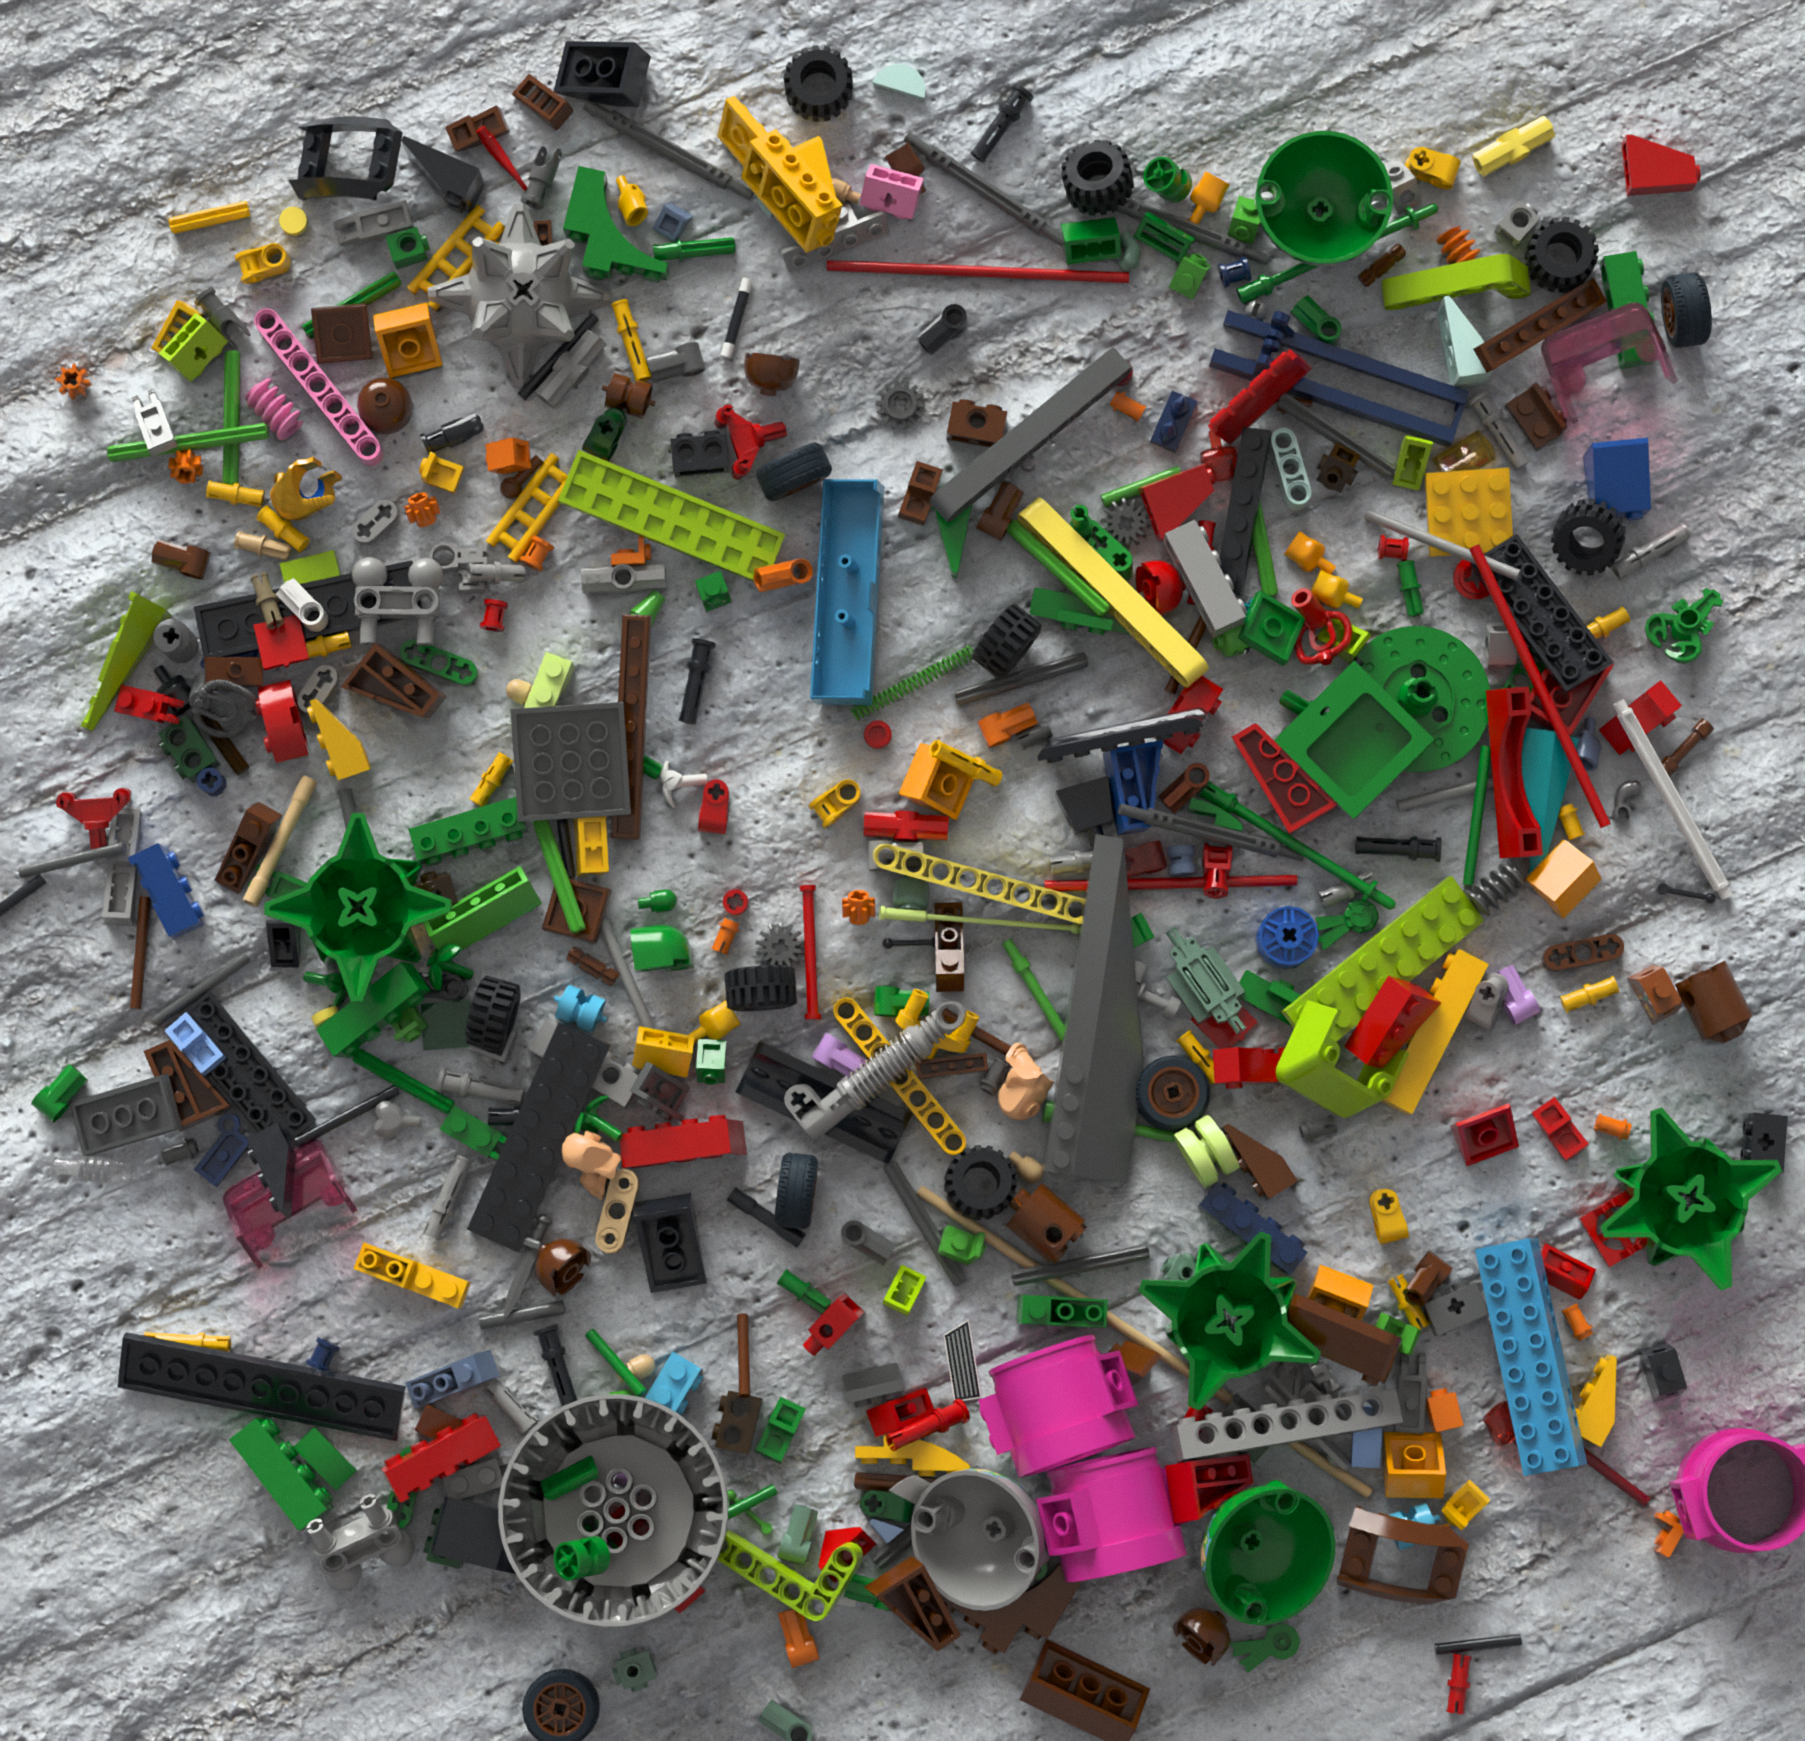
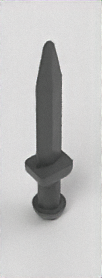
M540 1214L536 1217L538 1222L532 1238L527 1237L523 1241V1245L527 1247L507 1294L504 1310L505 1318L511 1314L520 1300L537 1258V1253L544 1245L542 1243L548 1225H552V1219L547 1214Z

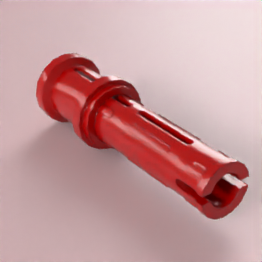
M961 1399L954 1400L953 1404L945 1408H935L930 1416L886 1434L887 1445L893 1444L890 1449L896 1451L937 1431L945 1433L949 1431V1427L958 1423H968L970 1421L968 1408Z

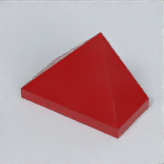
M861 1527L825 1531L818 1567L822 1571L836 1548L847 1542H853L860 1546L864 1557L876 1545L875 1541ZM843 1550V1561L847 1564H852V1554L847 1550ZM828 1575L834 1583L838 1581L835 1576Z

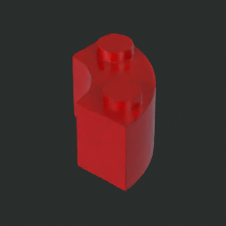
M1201 676L1188 688L1184 687L1167 714L1201 707L1214 716L1222 703L1218 698L1224 689ZM1183 731L1172 733L1173 737L1165 739L1163 743L1182 755L1187 746L1194 747L1201 734L1197 732L1184 735Z
M291 680L258 687L259 699H256L255 705L258 716L263 715L268 737H264L267 753H273L276 763L309 755L307 737Z
M1660 680L1628 705V707L1632 708L1647 735L1659 724L1664 728L1677 717L1674 712L1682 707V705ZM1614 716L1599 729L1619 756L1628 749L1632 753L1635 751L1617 716Z

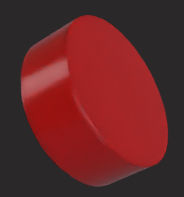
M876 720L870 722L865 727L864 740L869 747L883 749L890 743L892 732L889 725L885 722Z

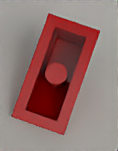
M923 1388L866 1410L875 1437H878L930 1416L934 1407L927 1388Z

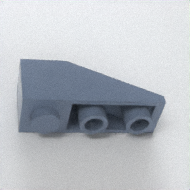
M487 1350L422 1375L405 1384L414 1408L418 1409L500 1377L491 1350Z

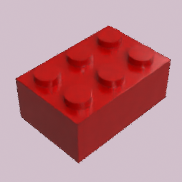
M1614 664L1590 677L1567 693L1561 690L1546 668L1541 672L1543 681L1569 736L1573 733ZM1533 686L1529 692L1530 719L1549 731H1554Z

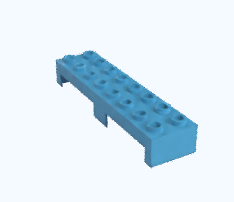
M823 479L810 699L818 705H872L885 489L878 479Z
M1526 1238L1475 1249L1523 1475H1534L1587 1464L1538 1238Z

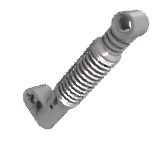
M955 1001L940 1004L931 1013L932 1017L929 1015L925 1017L926 1022L922 1020L920 1021L921 1026L917 1024L905 1028L903 1032H900V1037L895 1036V1041L890 1040V1045L885 1044V1049L880 1048V1053L875 1052V1057L870 1056V1061L865 1060V1065L860 1064V1069L855 1068V1073L850 1072V1077L845 1076L843 1080L841 1079L837 1083V1088L821 1100L808 1085H794L785 1094L784 1101L786 1107L806 1133L816 1141L854 1110L860 1111L866 1107L865 1101L871 1103L870 1097L876 1099L875 1093L881 1095L880 1089L886 1091L885 1086L891 1087V1081L896 1083L894 1078L901 1079L899 1074L906 1075L904 1070L911 1071L909 1066L916 1067L915 1060L921 1063L918 1056L926 1059L931 1054L932 1048L935 1047L934 1042L936 1044L940 1043L939 1038L945 1039V1033L950 1035L964 1024L966 1020L965 1008ZM949 1007L956 1009L958 1012V1019L953 1024L948 1023L944 1019V1011ZM796 1092L798 1094L804 1093L806 1095V1097L803 1099L805 1104H808L813 1100L816 1103V1105L813 1108H811L808 1112H806L803 1116H801L799 1111L802 1110L805 1106L802 1103H795V1100L797 1099V1095L795 1094Z

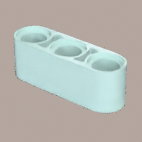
M1279 428L1271 437L1269 451L1286 506L1295 511L1301 510L1308 504L1311 497V487L1294 432L1288 428ZM1285 438L1290 446L1279 448L1275 440ZM1285 464H1292L1296 467L1297 473L1289 475L1284 472L1283 466ZM1300 490L1303 492L1305 499L1296 501L1291 497L1290 492Z

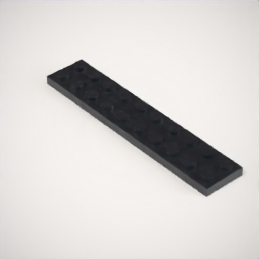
M128 1332L124 1334L122 1339L117 1386L118 1388L397 1441L399 1437L406 1386Z

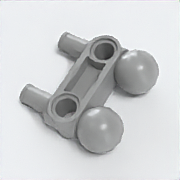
M373 557L359 560L353 567L352 579L356 585L354 603L355 616L360 620V644L374 645V643H377V620L414 619L417 621L416 644L419 646H432L433 624L436 618H439L440 589L438 588L442 584L444 577L440 564L430 558L418 559L411 565L408 572L409 583L412 587L383 586L388 576L383 562ZM367 596H373L377 599L375 606L370 609L362 606V601ZM423 597H430L433 600V604L428 609H421L418 607V601Z
M368 1494L360 1500L361 1508L366 1516L329 1533L321 1519H314L307 1525L308 1533L315 1542L313 1552L319 1560L321 1570L325 1573L328 1584L336 1590H350L357 1585L362 1572L360 1563L379 1555L381 1560L387 1565L399 1566L404 1565L410 1560L414 1552L413 1540L405 1531H402L395 1513L389 1509H382L374 1494Z

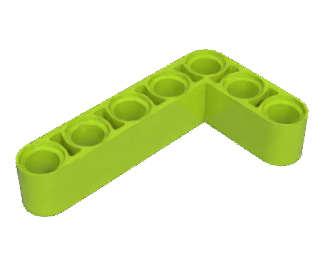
M1510 254L1491 255L1394 276L1381 281L1385 310H1400L1442 301L1444 296H1450L1452 299L1489 290H1495L1508 299H1520L1531 295L1528 266Z
M727 1529L725 1540L728 1543V1548L726 1551L721 1550L717 1560L807 1619L820 1621L827 1617L835 1608L861 1564L863 1552L861 1547L853 1542H847L836 1548L814 1584L740 1535ZM843 1550H847L852 1554V1564H847L843 1561ZM743 1552L750 1555L752 1559L751 1566H746L742 1563L741 1555ZM766 1568H770L775 1572V1582H771L766 1578ZM828 1575H833L838 1579V1588L829 1586L827 1582ZM790 1584H795L799 1587V1597H794L790 1594ZM814 1599H818L823 1603V1613H819L814 1609Z

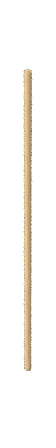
M923 1185L916 1193L917 1196L972 1233L977 1234L980 1231L985 1233L984 1241L1024 1268L1040 1265L972 1218L963 1217L962 1212L959 1210L956 1212L950 1203ZM1059 1277L1044 1280L1067 1297L1089 1298ZM1107 1310L1108 1325L1138 1345L1158 1352L1162 1355L1159 1358L1160 1360L1189 1379V1365ZM1222 1387L1214 1394L1215 1397L1225 1404L1234 1396ZM1304 1442L1286 1444L1366 1499L1371 1494L1372 1488L1340 1467H1334L1326 1457Z

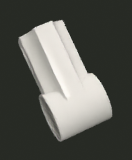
M294 578L286 581L276 593L277 597L300 619L307 629L313 632L325 629L328 624L327 613ZM311 612H320L317 620L307 621L308 615Z

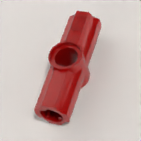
M895 811L894 813L865 812L863 836L893 838V840L901 842H916L918 839L948 841L949 816L921 815L915 811Z

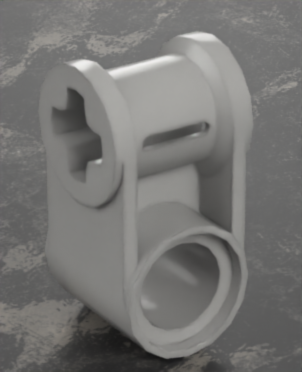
M1492 973L1479 983L1464 1018L1491 1031L1499 1019L1501 1007L1508 991L1509 985L1506 978L1501 974Z

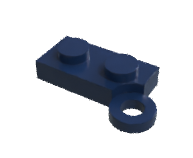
M226 1113L219 1118L217 1127L221 1135L194 1168V1171L215 1187L222 1183L250 1146L247 1137L238 1132L241 1123L239 1118L232 1113ZM228 1119L234 1122V1127L231 1130L224 1128V1122Z

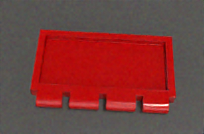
M1289 349L1287 352H1282L1270 364L1271 367L1268 370L1264 369L1249 383L1250 387L1244 388L1228 403L1229 406L1227 408L1221 409L1210 420L1211 423L1208 427L1215 435L1231 445L1241 436L1243 427L1253 425L1278 401L1283 393H1287L1312 370L1309 364L1294 351Z

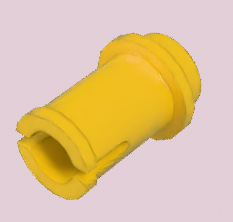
M1572 803L1561 807L1558 814L1568 841L1585 835L1575 812L1578 809L1577 807L1574 808Z

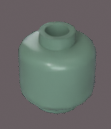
M907 875L898 879L893 885V907L896 909L926 911L929 906L930 888L925 880Z

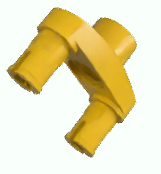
M913 989L904 1010H900L895 1020L903 1030L908 1026H915L917 1024L921 1026L920 1021L923 1019H920L919 1015L928 999V995L919 989ZM966 1010L964 1024L950 1035L945 1033L946 1038L943 1040L939 1038L940 1043L936 1044L934 1042L935 1047L932 1048L931 1054L926 1058L934 1059L938 1048L958 1053L966 1052L971 1043L970 1036L979 1021V1016L974 1012Z

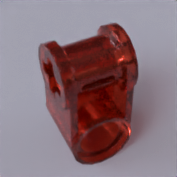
M1160 840L1125 850L1126 862L1132 863L1128 868L1127 878L1141 874H1150L1168 868Z

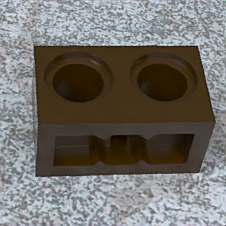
M728 1390L727 1396H721L718 1411L723 1412L721 1423H715L711 1437L712 1440H716L715 1447L749 1455L763 1398L752 1395L748 1398L739 1397V1392ZM737 1399H742L747 1403L748 1409L743 1416H737L732 1412V1403ZM730 1427L737 1428L741 1433V1438L736 1444H730L725 1439V1432Z

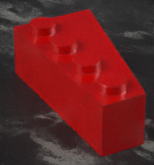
M1257 723L1232 736L1235 745L1290 835L1338 807V804Z

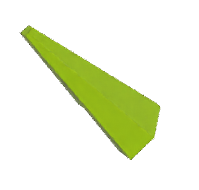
M132 591L128 597L132 603L127 614L121 616L119 621L121 623L120 629L110 645L98 677V681L101 682L100 688L96 696H91L89 702L91 707L81 723L83 728L92 732L119 694L121 685H125L154 642L153 633L156 626L171 617V614L165 608Z

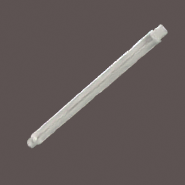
M1624 699L1614 703L1613 707L1618 714L1616 715L1712 886L1713 891L1717 892L1721 900L1730 897L1732 892L1728 887V881L1632 708L1628 707Z

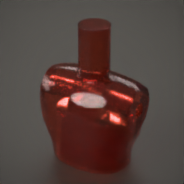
M1208 431L1211 448L1200 452L1201 465L1205 464L1206 469H1211L1215 482L1234 479L1237 462L1235 447L1222 446L1221 438L1212 431Z
M1501 1401L1483 1416L1482 1421L1497 1445L1502 1447L1513 1442L1517 1447L1509 1405L1505 1401Z

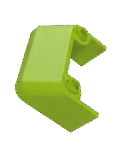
M1307 1000L1276 1067L1277 1080L1332 1114L1342 1118H1349L1386 1099L1390 1095L1409 1053L1399 1050L1382 1069L1364 1064L1356 1081L1335 1068L1340 1055V1048L1338 1043L1331 1039L1330 1036L1340 1017L1341 1011Z

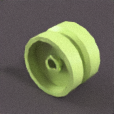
M1209 1115L1195 1122V1130L1200 1140L1187 1128L1173 1136L1190 1169L1205 1189L1218 1182V1173L1213 1163H1215L1220 1172L1227 1176L1240 1169L1230 1143Z

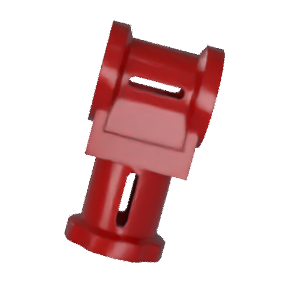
M1209 843L1203 844V877H1207L1203 893L1209 898L1221 899L1229 894L1226 879L1229 878L1231 869L1232 846L1222 847L1209 846Z

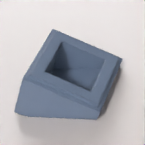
M669 202L663 206L652 229L676 243L693 216Z
M876 1518L869 1520V1524L885 1543H889L904 1530L902 1527Z

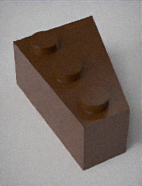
M374 643L341 686L344 689L430 719L446 698L443 693L385 646Z
M170 1040L143 1051L154 1077L163 1074L169 1075L183 1128L178 1131L182 1132L232 1110L230 1105Z
M913 1556L864 1586L866 1590L937 1652L961 1637L926 1567Z

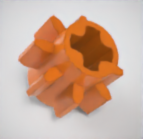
M74 363L72 368L69 369L61 367L63 372L61 377L55 378L57 383L63 385L58 391L62 395L69 392V397L72 400H75L76 395L82 394L86 397L85 390L87 386H92L89 380L84 379L89 374L87 370L82 369L79 372L77 365ZM73 378L78 382L74 386L70 382Z
M190 449L177 450L175 458H169L168 468L171 469L170 477H175L180 484L195 483L196 475L202 476L201 456H196Z
M424 492L411 496L408 499L409 505L404 507L409 523L416 522L418 527L432 525L437 520L436 515L441 513L435 496L429 498L428 494Z
M854 890L848 894V898L842 899V917H849L850 923L863 925L869 922L870 917L876 916L875 898H869V894L866 891Z

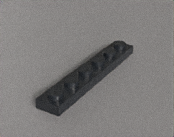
M1242 428L1220 552V568L1224 575L1228 574L1234 585V590H1232L1234 595L1243 596L1272 435L1270 430Z

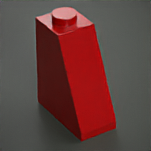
M1632 134L1624 137L1621 148L1627 196L1692 191L1697 182L1700 181V166L1695 165V156Z
M1205 464L1192 467L1138 488L1146 512L1149 515L1156 540H1163L1165 533L1178 528L1214 491L1212 484H1215V478L1211 469H1206Z

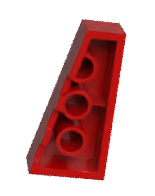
M714 1115L708 1117L709 1122L699 1123L698 1118L681 1120V1126L672 1127L671 1122L654 1124L655 1129L645 1130L644 1126L627 1128L628 1133H624L620 1140L622 1168L633 1169L666 1165L673 1161L674 1163L695 1161L696 1158H723V1154L747 1155L743 1121L726 1119L725 1115Z
M475 1412L461 1420L463 1425L453 1430L451 1426L446 1427L436 1433L437 1439L429 1443L426 1440H422L411 1446L412 1452L401 1457L400 1453L385 1460L386 1466L380 1469L395 1498L402 1503L409 1499L408 1493L411 1491L414 1493L423 1491L432 1486L431 1484L434 1483V1479L448 1477L459 1470L460 1465H468L500 1447L501 1445L486 1415L478 1416Z

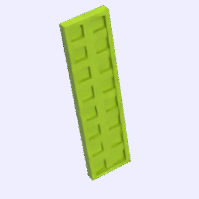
M578 450L557 502L754 582L755 568L774 564L785 537V533L581 450Z
M1448 876L1281 1012L1291 1026L1295 1028L1307 1000L1340 1010V1017L1330 1036L1331 1039L1337 1042L1358 1025L1388 976L1410 982L1484 922V919L1452 876Z

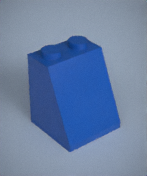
M1648 437L1592 443L1583 455L1588 502L1589 499H1596V504H1601V501L1607 503L1606 507L1608 509L1613 506L1617 510L1616 517L1621 515V517H1627L1628 521L1643 519V515H1646L1651 510Z

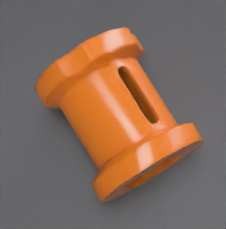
M532 536V544L525 556H521L520 561L528 567L542 572V564L549 551H553L554 546L537 536Z

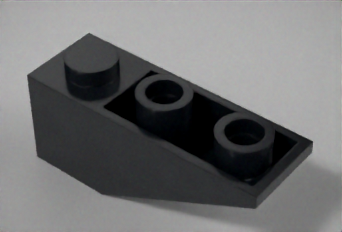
M275 1123L247 1138L251 1147L247 1152L254 1165L258 1164L262 1171L258 1173V1176L264 1188L269 1187L272 1193L269 1201L276 1213L280 1211L288 1219L292 1214L296 1153L286 1131L278 1123Z

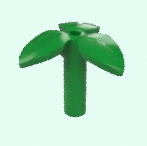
M447 944L442 946L439 951L437 948H434L428 957L426 966L430 967L428 972L429 981L438 991H441L443 970L466 980H471L474 971L472 969L450 961L462 950L458 945Z
M310 971L304 973V982L324 986L331 992L337 993L333 1006L339 1007L344 1002L348 992L341 973H331L328 975Z
M607 1095L596 1098L587 1105L585 1113H580L575 1125V1133L579 1134L580 1129L595 1134L601 1131L616 1142L621 1140L623 1132L597 1116L596 1113L597 1108L609 1098Z

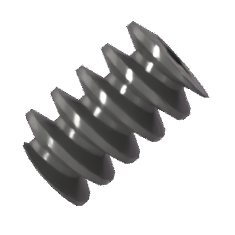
M167 619L156 626L153 633L154 642L171 661L186 663L196 655L198 640L195 634L183 622L176 619Z
M1507 859L1508 866L1503 863L1498 866L1499 872L1495 870L1489 872L1490 879L1487 877L1481 878V886L1474 883L1471 886L1472 892L1469 890L1464 891L1479 913L1482 912L1489 917L1491 915L1489 906L1496 910L1500 909L1497 900L1500 899L1507 904L1509 902L1508 892L1516 897L1518 893L1515 887L1519 886L1523 890L1527 889L1525 877L1512 859Z

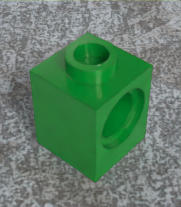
M417 227L385 236L396 269L428 260L426 251L430 250L426 234L420 235ZM410 242L416 244L413 251H403L405 244Z

